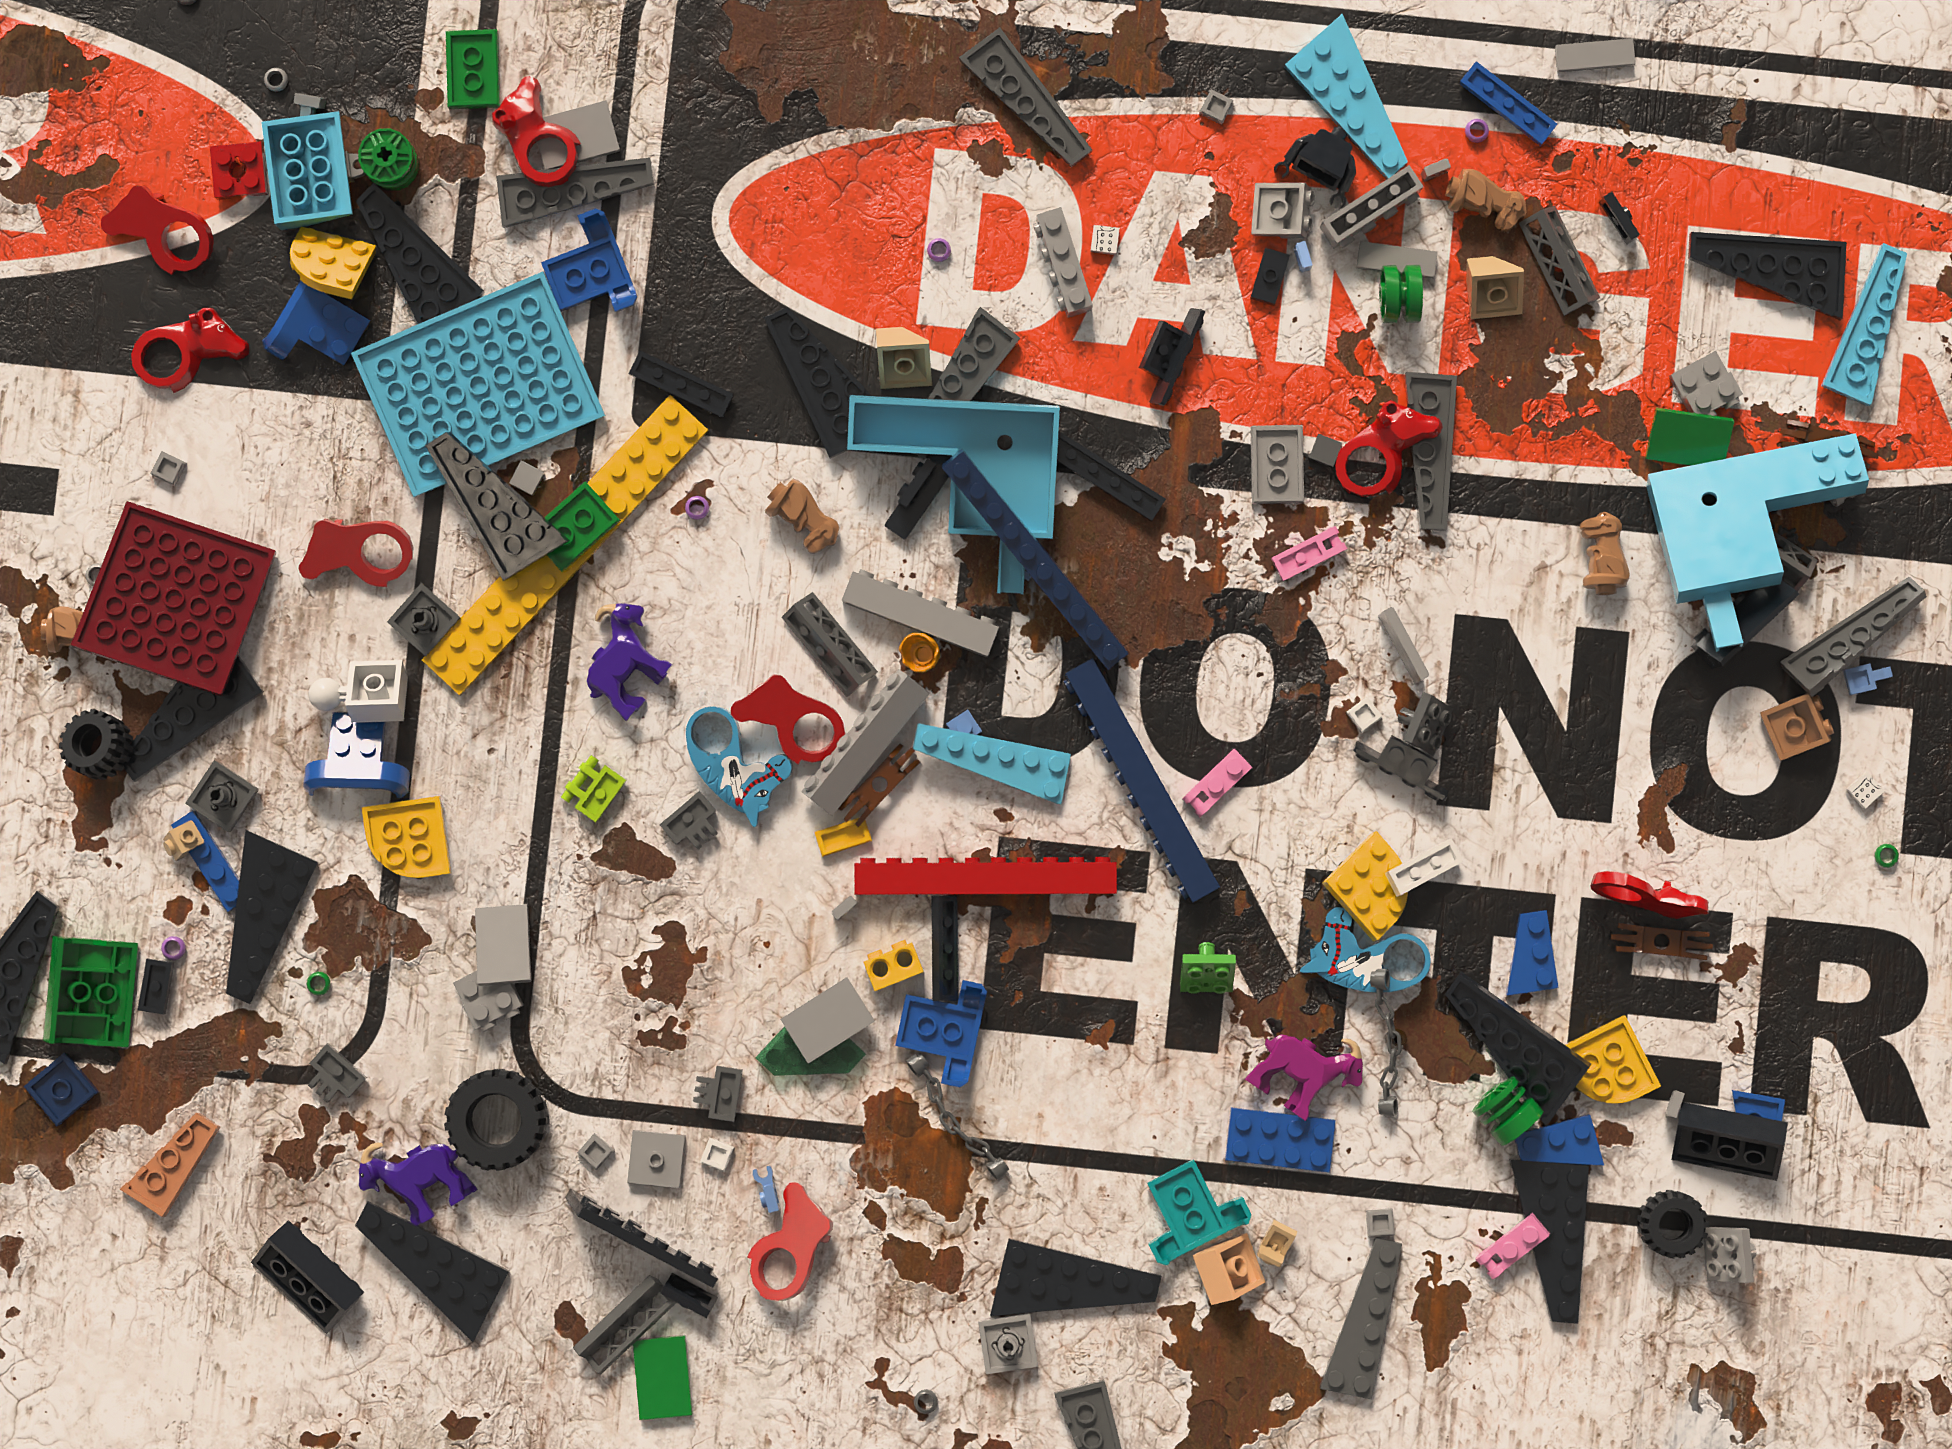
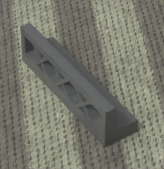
M1556 206L1542 209L1519 223L1564 315L1600 299ZM1537 219L1542 227L1540 236L1533 234L1529 226L1530 223ZM1544 243L1550 245L1553 250L1551 259L1544 257L1542 253ZM1555 266L1561 268L1565 274L1563 283L1557 281L1553 275ZM1567 290L1574 292L1578 301L1570 307L1565 299Z
M1773 531L1776 544L1784 550L1782 552L1778 549L1784 570L1782 581L1798 592L1811 577L1818 560ZM1797 559L1802 560L1803 562L1808 564V566L1805 567L1804 565L1800 564Z
M813 592L795 603L781 617L846 697L878 673ZM810 602L815 608L816 614L810 613L804 605ZM822 624L829 625L832 629V634L826 633L822 628ZM839 644L847 647L849 655L842 653L839 649ZM855 664L861 665L867 674L862 677L855 669Z
M649 1275L585 1335L573 1349L579 1356L585 1358L594 1370L601 1375L677 1302L664 1296L668 1301L661 1308H652L653 1298L662 1291L664 1285L659 1279ZM638 1312H646L645 1323L640 1327L633 1326L634 1316ZM619 1330H627L626 1341L621 1345H614L615 1334ZM600 1348H608L607 1359L599 1365L592 1356Z

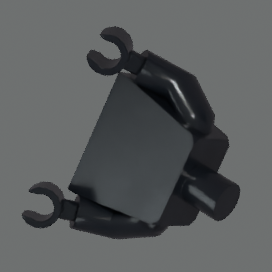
M1334 127L1331 133L1325 129H1320L1316 134L1310 133L1296 139L1284 155L1285 160L1275 165L1274 172L1276 173L1279 167L1284 166L1287 168V171L1283 174L1282 179L1287 178L1290 174L1289 166L1293 163L1292 168L1334 192L1338 188L1337 194L1331 196L1329 202L1332 205L1334 198L1338 196L1342 199L1339 209L1343 208L1346 204L1345 193L1349 192L1356 176L1355 159L1350 154L1352 145L1345 141L1347 132L1341 127Z

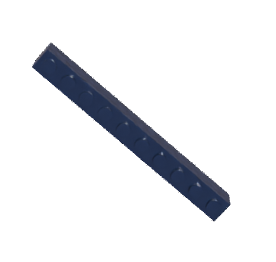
M961 449L942 464L943 470L1104 666L1109 670L1129 654L1125 646L966 452Z
M1092 658L1065 673L1067 679L1063 682L1070 695L1076 694L1079 700L1076 704L1083 718L1088 716L1092 725L1089 726L1093 737L1095 740L1101 739L1105 747L1101 749L1108 763L1113 761L1117 771L1114 774L1121 786L1126 784L1130 792L1126 796L1134 809L1138 807L1143 816L1139 819L1146 832L1151 830L1156 838L1152 843L1158 854L1164 853L1168 862L1165 863L1169 874L1171 877L1177 876L1181 883L1177 888L1183 899L1189 898L1192 903L1220 888L1094 659Z

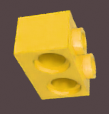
M905 939L891 945L892 951L883 954L880 949L867 955L868 960L863 963L874 991L924 972L913 942L907 944ZM901 952L911 954L913 960L910 966L902 967L899 965L897 958ZM882 961L887 964L888 972L885 976L879 977L875 975L873 966L876 962Z

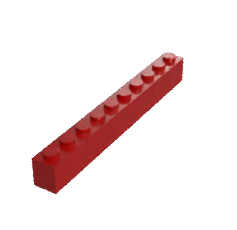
M979 857L965 858V863H954V858H938V863H928V858H912V863H902V858H886V863H876V858H860V863H854V895L1117 894V862H1111V857H1095V862H1085V857H1069V862H1059V857H1043V862H1032V857H1017V862L1006 863V857H991V863H980Z

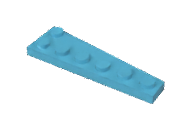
M1885 243L1880 246L1821 387L1863 405H1871L1879 375L1880 361L1885 350V340L1890 329V319L1895 308L1897 290L1900 287L1905 266L1906 252Z
M917 724L913 750L1004 783L1055 804L1062 803L1071 754Z

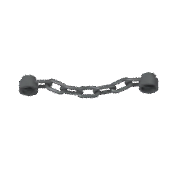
M1376 969V971H1372L1370 974L1371 987L1376 988L1377 992L1375 1007L1387 1024L1389 1032L1387 1034V1048L1390 1054L1389 1066L1385 1068L1380 1079V1086L1383 1088V1099H1379L1378 1111L1384 1117L1396 1118L1398 1114V1100L1396 1096H1390V1089L1393 1087L1398 1076V1070L1395 1065L1396 1057L1402 1051L1401 1036L1395 1031L1393 1022L1394 1010L1383 994V990H1388L1390 986V972L1388 969ZM1383 1001L1390 1011L1386 1016L1379 1006L1383 1004ZM1396 1036L1398 1051L1396 1048H1391V1038L1394 1039ZM1388 1071L1391 1074L1394 1072L1390 1084L1387 1081L1384 1082Z
M921 1053L917 1056L915 1054L906 1060V1063L917 1077L924 1074L928 1079L926 1082L928 1097L931 1102L937 1104L941 1112L939 1116L941 1124L948 1133L952 1135L958 1134L965 1140V1146L968 1150L980 1156H987L990 1162L986 1164V1167L999 1182L1007 1175L1006 1172L1009 1170L1006 1163L1000 1157L997 1160L993 1157L988 1143L973 1136L968 1137L960 1130L959 1122L951 1112L945 1110L941 1102L943 1097L941 1084L936 1077H932L926 1068L929 1066V1063ZM930 1083L932 1085L937 1084L939 1097L937 1095L934 1098L932 1097ZM949 1116L956 1126H953L954 1131L949 1128L943 1117L947 1119ZM973 1141L985 1146L982 1148L983 1152L970 1146L973 1144Z

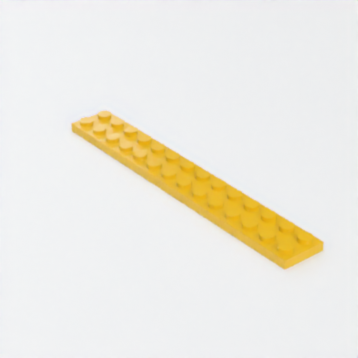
M669 395L588 482L590 487L621 521L564 572H561L546 555L508 580L503 581L500 576L422 661L461 696L709 430L676 399Z

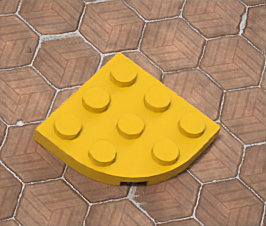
M301 227L291 245L290 264L292 270H295L300 275V280L309 287L324 293L352 299L376 254V245Z
M441 796L362 807L368 846L375 858L386 868L398 875L412 878L451 874Z
M1377 831L1371 833L1322 883L1373 942L1379 940L1399 919L1405 908L1408 892L1396 897L1385 875L1386 872L1401 865L1402 862Z
M1625 1015L1565 1044L1591 1063L1590 1068L1576 1085V1088L1589 1098L1605 1103H1625L1661 1087Z

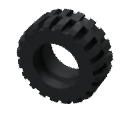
M486 1070L470 1076L452 1093L449 1098V1106L445 1109L444 1115L447 1116V1122L444 1123L445 1131H448L449 1134L447 1139L450 1146L453 1145L457 1150L455 1153L460 1158H465L467 1160L466 1163L471 1166L481 1167L482 1170L500 1171L519 1165L538 1150L541 1141L547 1133L545 1129L549 1116H546L547 1104L546 1101L543 1102L541 1091L538 1087L535 1088L533 1086V1081L529 1078H524L519 1075L520 1073L513 1070ZM490 1095L508 1097L517 1105L520 1111L521 1125L519 1131L513 1139L503 1144L485 1142L478 1136L473 1126L472 1116L476 1105L483 1098Z

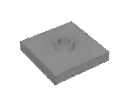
M633 1130L627 1183L680 1188L685 1135Z

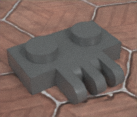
M700 791L659 824L676 845L687 837L698 850L702 847L701 843L696 840L698 836L705 843L710 841L704 833L705 830L708 829L709 833L713 836L718 834L707 820L716 812V809Z
M329 1043L309 1063L318 1071V1074L311 1080L308 1086L312 1089L320 1082L322 1085L315 1092L319 1096L328 1089L330 1092L323 1099L327 1103L339 1090L350 1098L367 1079L360 1070Z
M717 1065L715 1078L696 1077V1081L706 1083V1087L695 1086L694 1092L704 1093V1098L695 1096L693 1097V1102L710 1105L708 1118L735 1122L743 1069Z

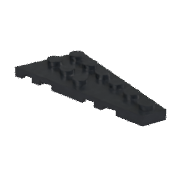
M375 183L356 200L418 324L477 300L485 293Z
M1691 232L1689 234V260L1835 319H1843L1847 242Z
M245 829L226 994L251 1004L318 861Z
M1460 972L1445 995L1463 1019H1466L1473 1027L1479 1040H1483L1491 1051L1490 1054L1509 1078L1515 1077L1518 1080V1088L1524 1087L1526 1099L1533 1098L1544 1111L1541 1115V1120L1547 1126L1590 1068L1591 1063L1469 976Z
M1509 1159L1524 1219L1533 1213L1550 1233L1549 1237L1533 1248L1550 1321L1578 1324L1589 1165Z
M1008 1238L990 1316L1156 1302L1162 1276Z

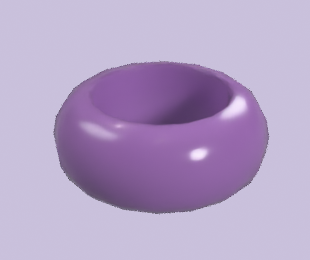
M1473 119L1467 123L1465 134L1470 141L1479 143L1487 138L1489 128L1485 121ZM1478 124L1482 126L1484 134L1481 137L1473 136L1470 132L1472 125Z
M935 238L928 244L927 253L933 261L943 262L950 256L951 246L945 239ZM941 243L946 247L947 251L943 256L938 257L932 253L931 250L935 244Z
M701 496L691 497L685 505L686 514L695 520L703 519L709 512L707 500ZM694 501H701L704 504V511L699 515H694L690 511V506Z
M177 936L168 937L161 946L162 954L169 960L180 959L186 950L185 942ZM171 941H176L180 945V951L175 956L170 955L167 951V945Z

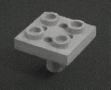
M1706 1228L1705 1232L1708 1233L1707 1239L1704 1238L1707 1281L1754 1282L1752 1259L1756 1257V1253H1751V1251L1756 1250V1247L1750 1243L1749 1229Z
M1030 1313L978 1321L986 1374L1038 1367ZM1004 1327H1009L1010 1330L1004 1329V1332H1008V1333H1006V1334L1003 1333L1002 1329H1003ZM993 1342H997V1343H998V1348H997L996 1344H993V1348H992V1347H991V1344H992Z

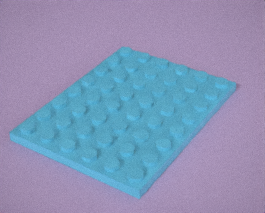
M543 271L351 353L413 497L447 484L425 446L445 432H451L480 460L489 466L606 416Z

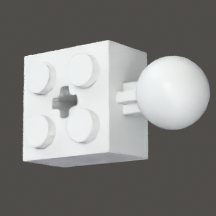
M402 660L350 662L347 686H340L331 678H320L310 686L308 696L311 704L321 711L333 710L341 701H346L345 706L351 723L404 721L408 676Z

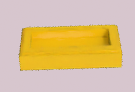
M857 818L847 823L844 822L814 832L822 857L871 842L872 839L866 820L859 827L855 825L859 819Z

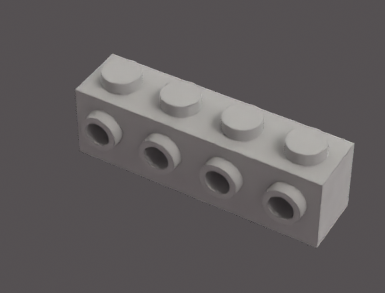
M1408 165L1324 220L1320 229L1333 249L1339 245L1344 248L1355 240L1353 236L1362 231L1363 234H1366L1377 226L1375 222L1382 217L1387 220L1398 212L1397 207L1404 203L1409 206L1420 198L1418 194L1424 186L1410 165Z
M1062 207L1037 214L1036 223H1033L1037 238L1041 237L1044 244L1041 252L1045 263L1049 262L1052 272H1049L1052 286L1058 287L1060 296L1057 297L1060 311H1065L1067 318L1092 311L1091 297Z

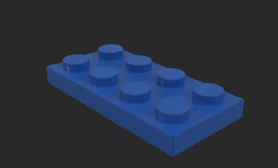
M1231 1107L1225 1160L1330 1173L1336 1120L1308 1117L1307 1121H1305L1298 1115Z

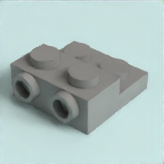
M1255 183L1251 234L1253 236L1307 239V232H1311L1313 227L1312 217L1308 215L1309 206L1314 205V191H1310L1311 187L1306 183Z
M1716 351L1668 376L1687 411L1691 413L1715 416L1717 415L1716 409L1724 406L1726 410L1739 403L1738 397L1743 395L1731 371L1728 373Z
M477 971L453 982L464 1004L463 1008L475 1030L481 1028L484 1032L497 1025L496 1019L504 1016L507 1020L519 1014L518 1008L524 1006L513 983L479 986L477 984Z

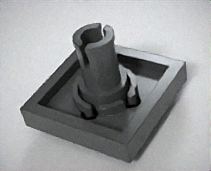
M421 583L390 617L387 623L423 655L427 656L461 617ZM436 626H437L438 630H437L436 632H432V631H431V627H432V630L434 631V630L436 629ZM415 627H417V628L419 629V632L416 633V634L413 633V631H415V632L417 631V629H416Z
M1423 692L1416 710L1412 711L1403 707L1400 712L1405 714V716L1398 714V722L1409 726L1403 739L1405 742L1434 757L1436 750L1439 749L1442 743V735L1445 728L1451 722L1453 708L1435 696Z
M214 760L185 804L227 832H231L259 788L217 760ZM215 805L219 806V809L217 811L213 810L217 808Z

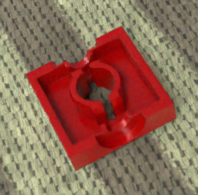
M261 141L210 146L213 190L216 200L231 199V197L237 195H268L264 144ZM237 157L247 168L245 175L240 178L241 182L232 175L234 167L239 165Z

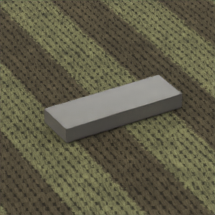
M1633 38L1555 46L1557 72L1627 67L1636 64Z
M1360 241L1356 268L1381 272L1382 266L1396 265L1400 274H1402L1406 265H1420L1422 277L1433 279L1437 251Z

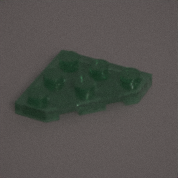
M784 1026L755 1058L774 1076L846 1074L858 1064L866 1053L854 1041L848 1038L808 1064Z

